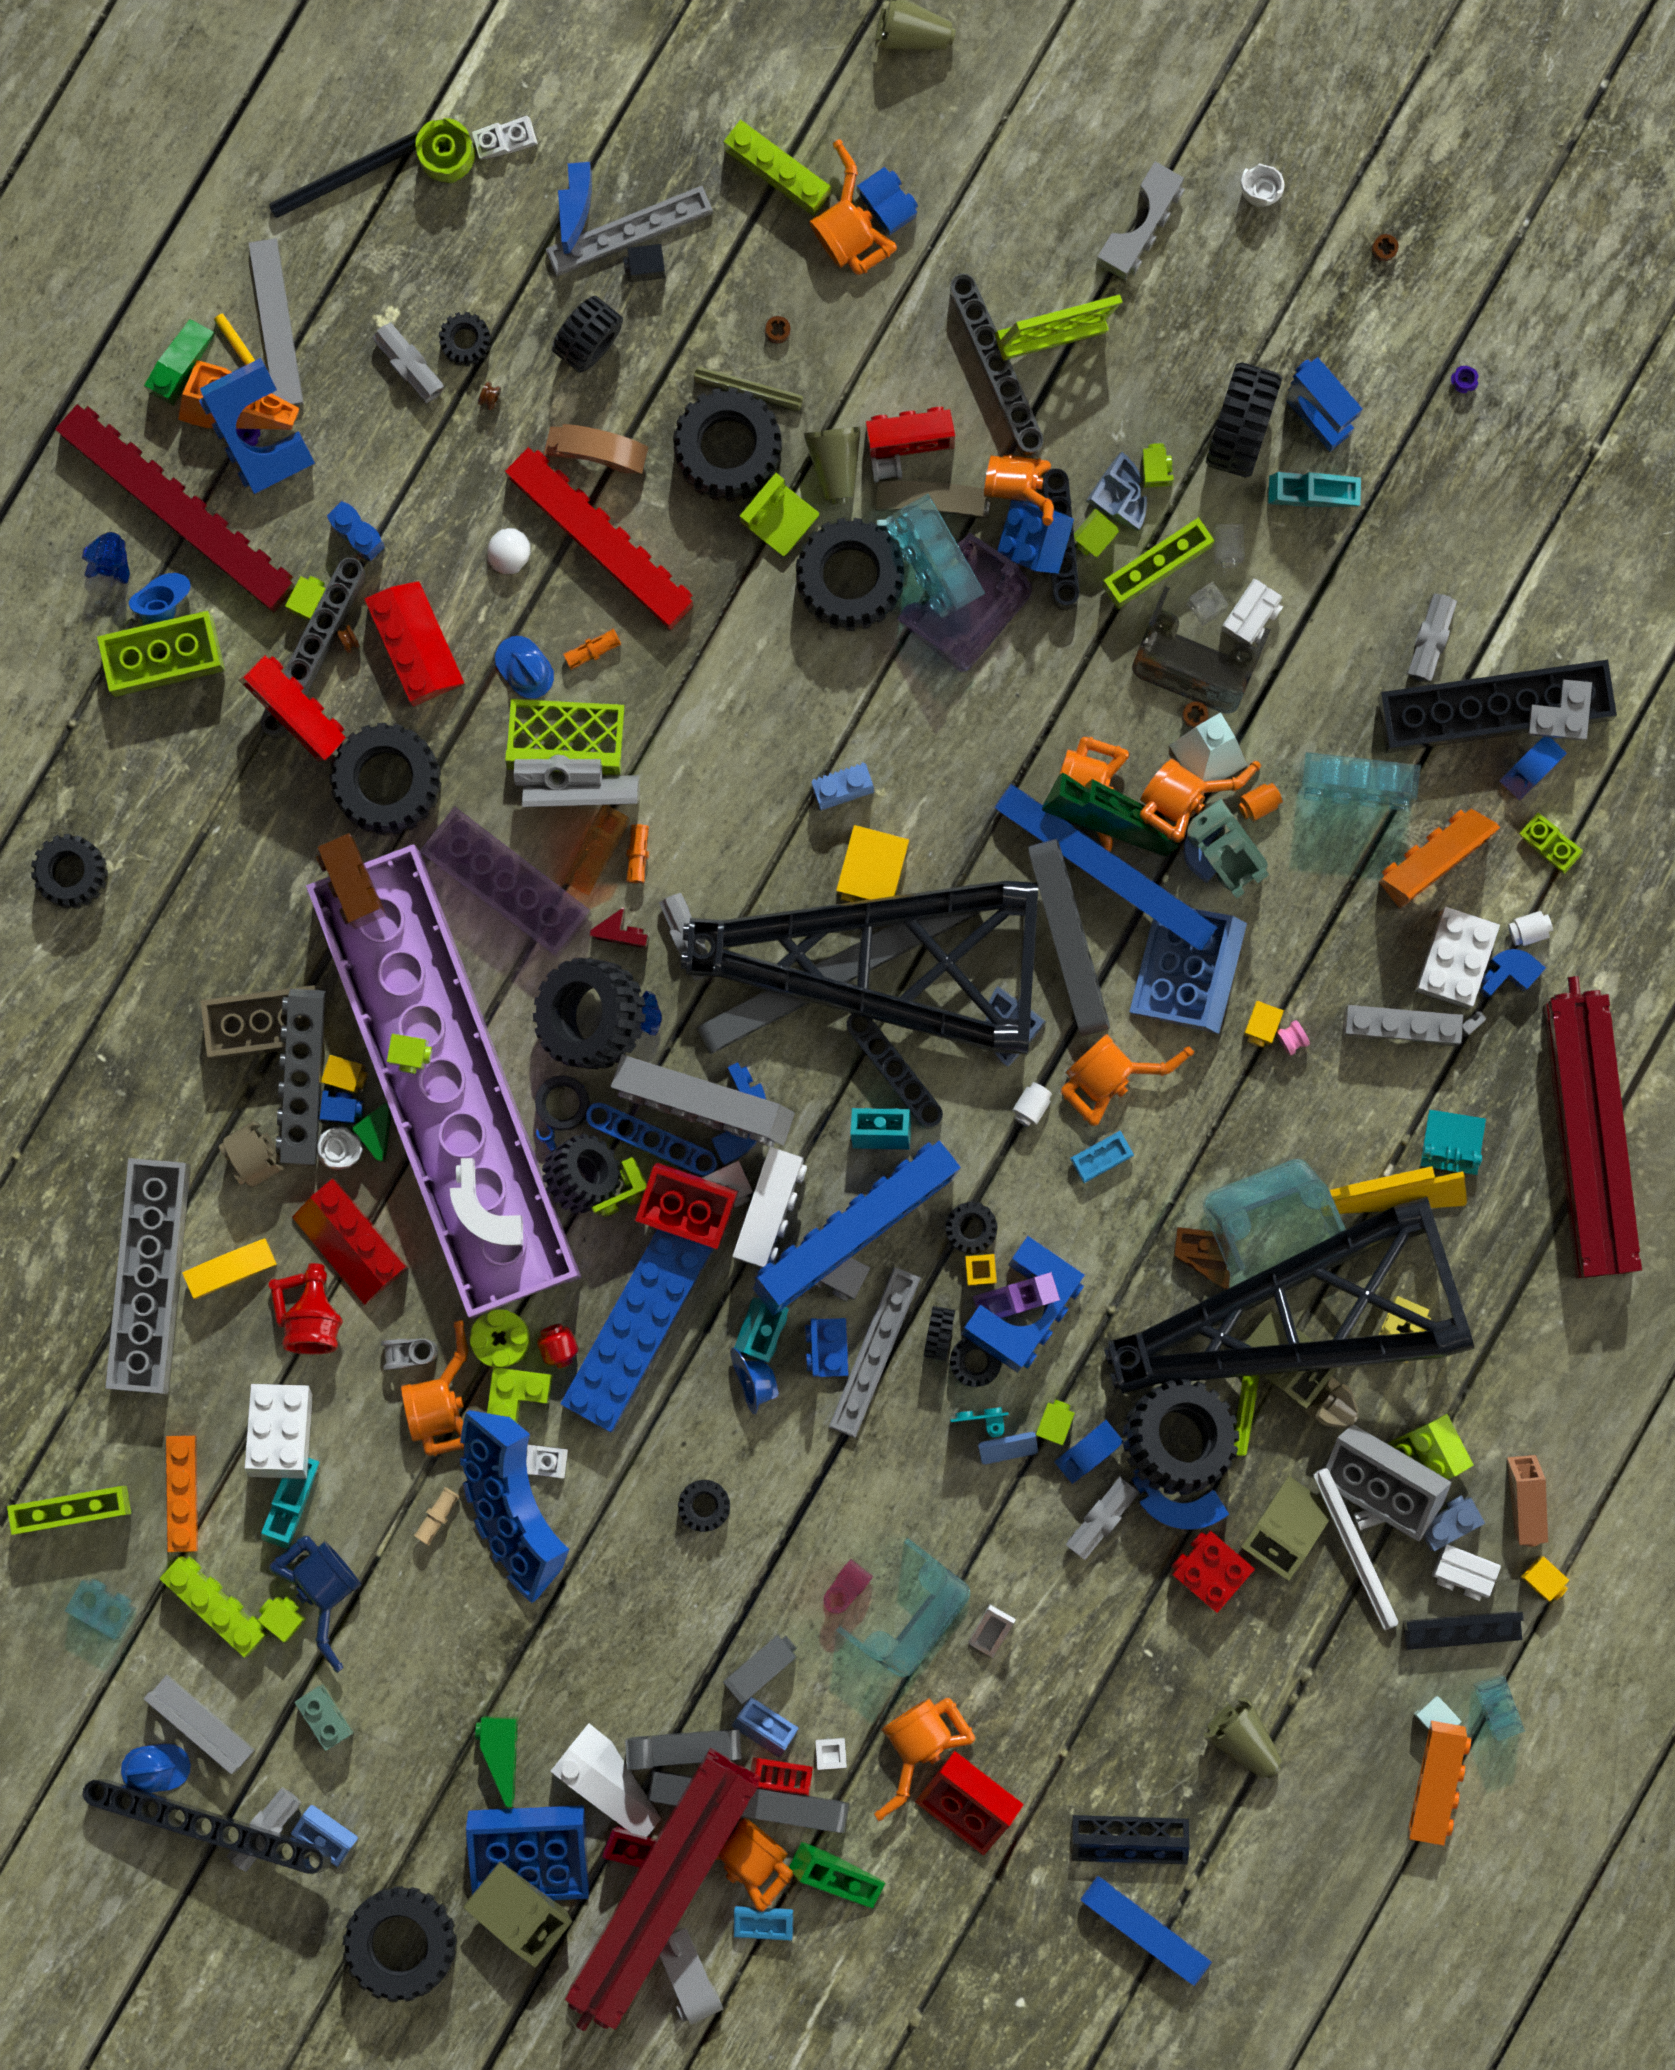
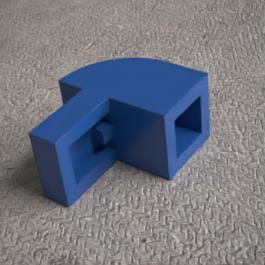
M1543 737L1508 771L1500 782L1520 801L1567 753L1551 737Z
M1517 949L1503 951L1489 961L1497 970L1495 972L1490 969L1481 981L1483 986L1479 992L1486 998L1490 997L1506 978L1524 992L1546 967L1525 951Z
M1105 1420L1054 1462L1073 1484L1114 1452L1124 1441L1108 1421Z

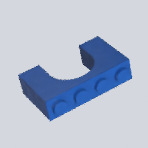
M1318 357L1312 362L1307 359L1295 370L1297 373L1293 376L1294 380L1290 383L1292 386L1288 389L1289 394L1286 402L1331 452L1352 434L1354 427L1350 423L1360 416L1363 409Z
M261 358L200 388L203 398L199 399L203 410L206 415L212 413L216 420L212 426L218 438L225 437L229 446L224 449L232 464L238 462L241 471L237 472L244 487L250 486L254 494L315 464L299 431L272 445L264 447L249 445L236 434V423L242 410L249 404L277 391Z
M1029 1236L1026 1237L1008 1266L1027 1279L1051 1272L1060 1300L1044 1305L1041 1319L1028 1326L1011 1325L980 1305L960 1333L1016 1373L1023 1366L1027 1369L1030 1367L1037 1356L1033 1351L1038 1343L1044 1346L1053 1333L1049 1329L1053 1321L1055 1320L1059 1323L1069 1309L1064 1305L1070 1297L1075 1300L1084 1287L1080 1283L1085 1276L1083 1273Z

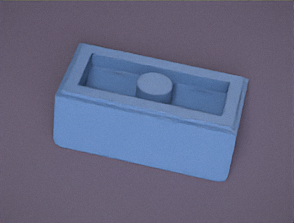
M1033 1432L989 1440L978 1444L982 1464H990L1038 1453L1036 1435Z
M752 1697L748 1699L732 1724L734 1729H740V1733L777 1757H781L799 1729Z
M310 1805L291 1832V1835L299 1840L326 1848L331 1855V1863L336 1867H339L358 1839L355 1834L313 1805Z

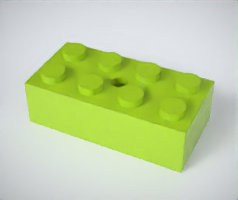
M209 611L97 636L108 689L114 697L225 671L214 619ZM162 651H166V656L162 659H159V653Z

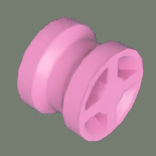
M1297 1020L1291 1022L1290 1027L1276 1031L1279 1041L1289 1056L1295 1054L1296 1049L1299 1047L1310 1045L1305 1031Z

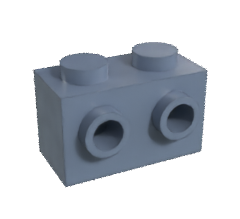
M1462 1495L1446 1503L1448 1508L1437 1513L1423 1535L1431 1551H1436L1485 1524L1472 1498L1467 1497L1463 1499Z

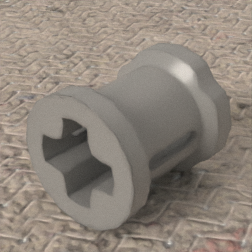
M899 454L885 459L871 457L874 483L879 482V479L897 477L898 480L902 479Z

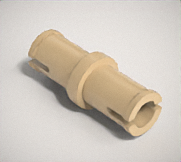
M444 1487L443 1492L432 1509L428 1508L426 1511L428 1515L414 1536L430 1545L431 1540L442 1523L446 1524L448 1521L446 1517L460 1496Z

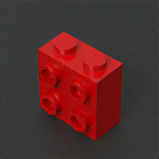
M1209 1530L1206 1534L1201 1531L1190 1544L1194 1547L1187 1556L1182 1553L1172 1564V1567L1175 1569L1172 1575L1214 1612L1218 1613L1255 1569L1212 1531Z

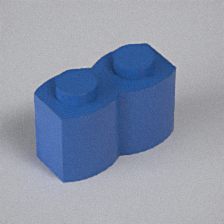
M883 167L857 185L856 191L883 230L890 236L917 217L916 208L918 204L910 193L905 195L899 186L902 183L893 170L889 172Z
M341 501L327 515L336 533L349 541L356 553L362 558L372 561L385 548L376 529L362 521L358 512L350 504Z

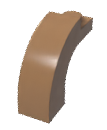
M563 424L562 427H550L544 454L550 457L592 461L621 473L642 474L648 446L611 432Z

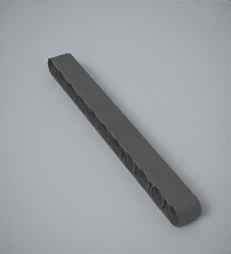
M981 912L921 920L918 922L934 938ZM904 923L890 925L873 934L870 971L922 943ZM860 942L815 966L827 978L845 983L858 978ZM766 990L707 1021L696 1029L709 1054H712L810 1002Z

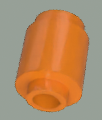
M1273 783L1268 785L1262 784L1240 797L1241 803L1238 804V807L1245 819L1250 818L1254 822L1278 809V805L1283 803V800Z

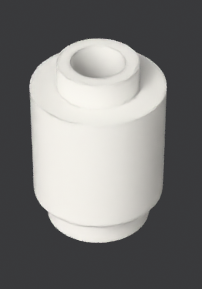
M1541 911L1516 918L1513 923L1508 924L1515 946L1520 944L1526 946L1550 937L1549 932L1553 931L1548 914L1543 916Z
M1033 1082L1030 1087H1026L1012 1109L1016 1114L1014 1119L1027 1127L1030 1124L1037 1125L1051 1103L1049 1099L1052 1093L1043 1086Z

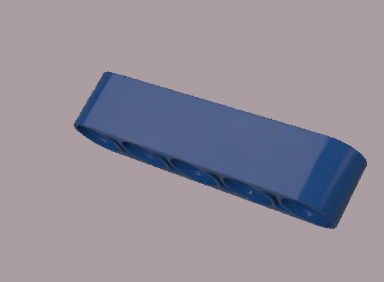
M594 1103L587 1110L586 1119L589 1125L602 1133L701 1177H705L717 1170L718 1164L714 1154L702 1147L603 1103ZM597 1109H604L607 1112V1120L602 1124H595L592 1121V1115ZM623 1121L633 1123V1132L628 1136H622L618 1132V1126ZM651 1132L657 1133L660 1137L659 1144L653 1148H649L644 1144L645 1136ZM676 1144H681L686 1148L685 1156L678 1160L673 1159L670 1155L671 1148ZM701 1156H708L712 1159V1166L707 1171H700L696 1167V1162Z
M1097 1876L1080 1900L1192 1985L1196 1986L1212 1964L1207 1957L1101 1877Z

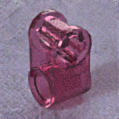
M850 1559L824 1595L826 1609L833 1614L843 1613L854 1599L861 1594L874 1576L853 1559ZM841 1593L844 1605L842 1607L837 1605L832 1608L830 1606L832 1601L829 1596L831 1594L837 1596Z

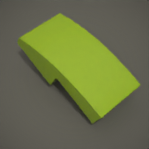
M1538 812L1519 833L1531 847L1564 874L1583 854V850L1560 833L1558 827Z

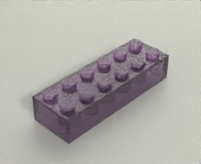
M455 806L420 850V853L557 959L592 915L591 910Z

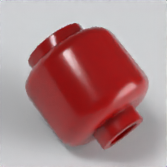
M561 1323L541 1330V1336L537 1339V1346L544 1362L547 1365H556L557 1368H563L572 1364V1358L579 1351L572 1330L569 1327L562 1326Z

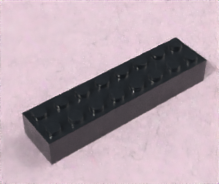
M1608 659L1381 692L1377 698L1386 753L1528 733L1530 707L1538 705L1559 708L1563 680L1592 682L1588 724L1612 721L1617 716Z

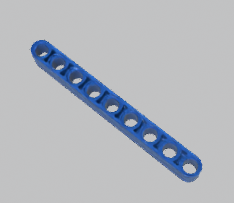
M1009 785L995 806L998 811L1043 842L1057 839L1064 857L1189 944L1202 951L1217 929L1215 924L1064 819L1043 812L1042 804L1016 786Z

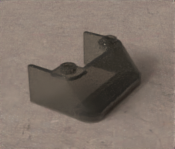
M1165 586L1132 664L1133 673L1141 680L1192 701L1203 703L1205 706L1221 713L1230 714L1235 712L1239 707L1271 629L1265 628L1257 648L1249 644L1240 643L1231 649L1229 655L1176 634L1179 629L1178 618L1173 613L1162 609L1170 590L1169 587Z

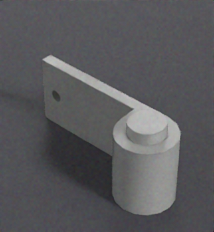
M684 1928L672 1934L661 1951L660 1957L680 2001V2004L676 2006L683 2022L688 2020L692 2025L723 2010L715 1988L708 1979L688 1930Z

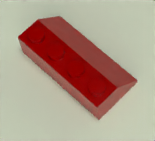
M420 581L389 587L364 598L413 707L465 684Z
M266 655L262 656L238 681L318 762L325 761L346 738L342 734L345 729L334 718L329 720L322 713L324 707L315 698L312 697L309 700L302 693L304 687L294 677L288 679L281 672L284 667L275 657L271 656L268 658Z
M333 1178L314 1193L292 1216L364 1305L409 1269L338 1181Z

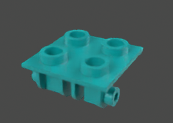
M1429 1109L1420 1166H1432L1435 1169L1453 1172L1463 1171L1466 1174L1478 1175V1169L1482 1162L1481 1149L1486 1118Z
M1002 1407L984 1409V1415L973 1416V1411L955 1413L956 1419H950V1423L985 1418L988 1435L999 1437L1004 1432L1003 1416L1009 1415V1413H1002Z

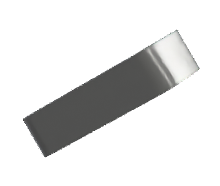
M740 1729L626 1738L625 1740L627 1770L648 1769L664 1765L702 1763L710 1747L730 1760L742 1759Z

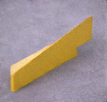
M1432 1166L1321 1192L1326 1213L1329 1215L1384 1211L1392 1206L1423 1197L1428 1198L1431 1208L1456 1207L1467 1204L1463 1171L1435 1178Z

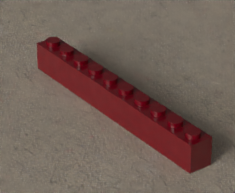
M76 404L56 427L55 430L58 434L271 612L275 613L293 592L295 586L291 580L294 577L281 566L277 570L269 564L272 559L261 549H258L256 552L248 546L250 540L242 533L237 531L233 534L226 527L229 523L219 514L210 515L205 510L207 505L196 495L192 498L183 492L186 487L173 477L171 480H168L162 475L165 470L154 460L151 459L149 463L141 457L143 452L130 441L126 445L119 438L122 434L112 425L108 424L105 427L97 421L100 416L89 406L83 409Z

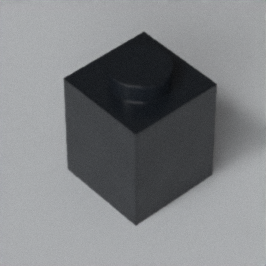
M661 244L628 248L629 257H623L625 274H631L632 282L666 278Z

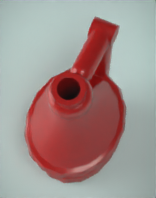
M308 1264V1269L304 1274H297L279 1280L272 1279L268 1283L277 1325L284 1327L285 1337L282 1341V1347L289 1352L321 1355L335 1352L338 1347L336 1337L343 1319L337 1314L325 1295L324 1285L327 1282V1273L323 1264ZM306 1283L299 1301L286 1312L282 1290Z

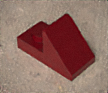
M624 907L591 929L589 935L591 939L644 949L648 948L649 936L643 934L644 929L627 926L626 931L622 930L625 916Z
M617 1826L611 1832L602 1857L640 1867L656 1839L633 1834L624 1827Z

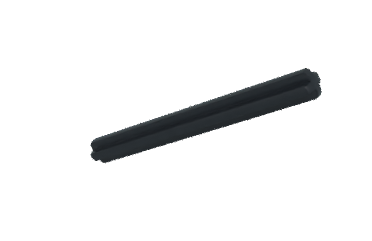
M414 131L271 202L269 208L273 216L279 218L416 150V137L419 132Z

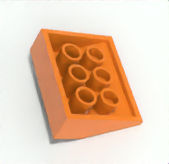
M1461 809L1448 820L1451 823L1450 826L1443 831L1438 827L1426 837L1429 842L1423 847L1419 848L1416 844L1404 854L1406 860L1397 866L1393 862L1381 872L1384 877L1379 883L1396 905L1402 908L1489 840L1500 829L1499 825L1473 809L1466 813Z

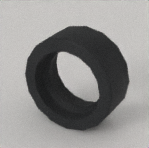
M565 1075L554 1076L546 1080L538 1089L535 1098L536 1112L540 1119L549 1127L560 1131L572 1130L581 1125L586 1119V1113L590 1107L589 1094L584 1085L575 1078ZM556 1087H569L579 1097L580 1105L578 1111L569 1119H555L546 1109L547 1095Z

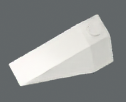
M590 1723L551 1770L554 1775L633 1834L648 1837L662 1819L651 1801L647 1800V1795L636 1781L631 1770H627V1764H625L613 1742Z

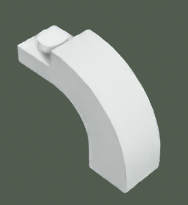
M461 1158V1165H456V1182L461 1183V1188H450L451 1201L461 1222L473 1234L490 1243L502 1246H523V1216H498L487 1212L479 1203L476 1195L475 1160L473 1158Z

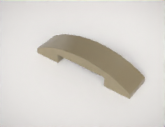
M919 481L878 482L876 511L904 513V511L959 514L961 517L989 519L990 497H984V488Z

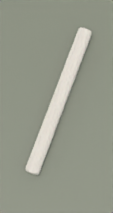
M1327 1468L1319 1470L1313 1474L1316 1485L1384 1630L1391 1629L1398 1624V1619Z

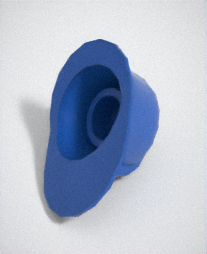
M179 573L161 575L135 593L129 600V607L134 613L139 615L143 625L173 619L177 604L190 591V581L185 575Z
M511 636L503 640L497 648L495 663L505 680L522 697L531 699L545 695L552 687L554 671L544 654L529 638Z
M731 1348L732 1364L742 1385L747 1406L752 1414H756L758 1405L776 1398L779 1394L775 1375L767 1364L761 1361H745L736 1348Z
M174 1744L143 1746L131 1750L125 1756L121 1766V1774L127 1786L149 1793L177 1788L186 1781L190 1774L191 1763L188 1754L181 1747Z

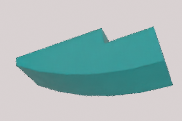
M1276 472L1269 476L1268 504L1306 507L1360 506L1361 478L1311 472L1306 474Z
M308 1458L307 1479H281L271 1503V1510L261 1532V1540L289 1549L310 1494L320 1461Z

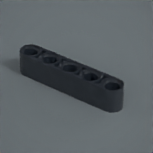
M1050 469L1046 472L1043 479V497L1049 498L1053 506H1062L1066 510L1065 515L1072 518L1068 475L1062 469ZM1052 478H1059L1063 482V487L1057 490L1052 489L1048 485V481ZM1073 525L1062 560L1068 562L1072 569L1065 574L1060 572L1059 574L1051 573L1053 601L1057 608L1061 610L1074 608L1078 602L1080 592ZM1063 589H1069L1074 594V598L1066 602L1059 598L1058 593Z
M851 1013L847 1019V1030L904 1105L910 1110L918 1123L927 1129L937 1127L943 1118V1111L937 1101L873 1019ZM861 1017L867 1021L868 1026L865 1031L856 1032L852 1029L851 1023L855 1018ZM874 1040H880L885 1044V1051L880 1055L872 1054L869 1050V1044ZM896 1062L902 1066L903 1072L900 1076L891 1077L887 1074L886 1069L890 1063ZM909 1085H915L921 1091L920 1096L915 1100H909L904 1095V1090ZM929 1107L934 1108L938 1112L937 1120L932 1123L925 1122L921 1115L922 1111Z

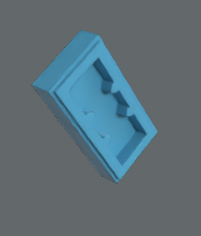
M1118 1131L1071 1157L1070 1160L1084 1184L1130 1159L1134 1154L1122 1132Z
M735 1906L734 1937L792 1941L793 1909L767 1908L765 1911L759 1912L755 1907Z

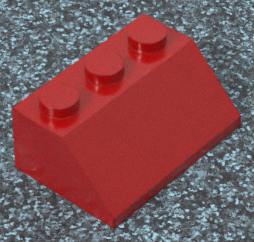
M932 407L927 409V413L916 414V411H904L899 413V417L888 418L887 415H876L871 417V421H866L870 459L871 457H876V459L892 458L895 454L906 456L955 449V430L950 409L944 410V407Z
M656 1163L652 1168L635 1221L718 1249L739 1191Z
M956 1751L945 1761L915 1801L916 1804L983 1856L1009 1828L1024 1805Z

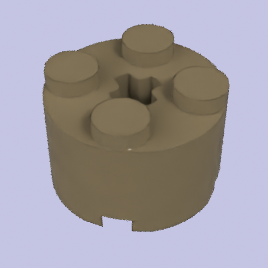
M255 1120L225 1137L223 1143L219 1145L222 1155L227 1160L230 1159L235 1167L233 1174L236 1180L241 1185L247 1183L251 1187L259 1185L284 1169V1165H278L281 1155L276 1153L275 1143L267 1132L263 1135L259 1132L258 1128L261 1125Z

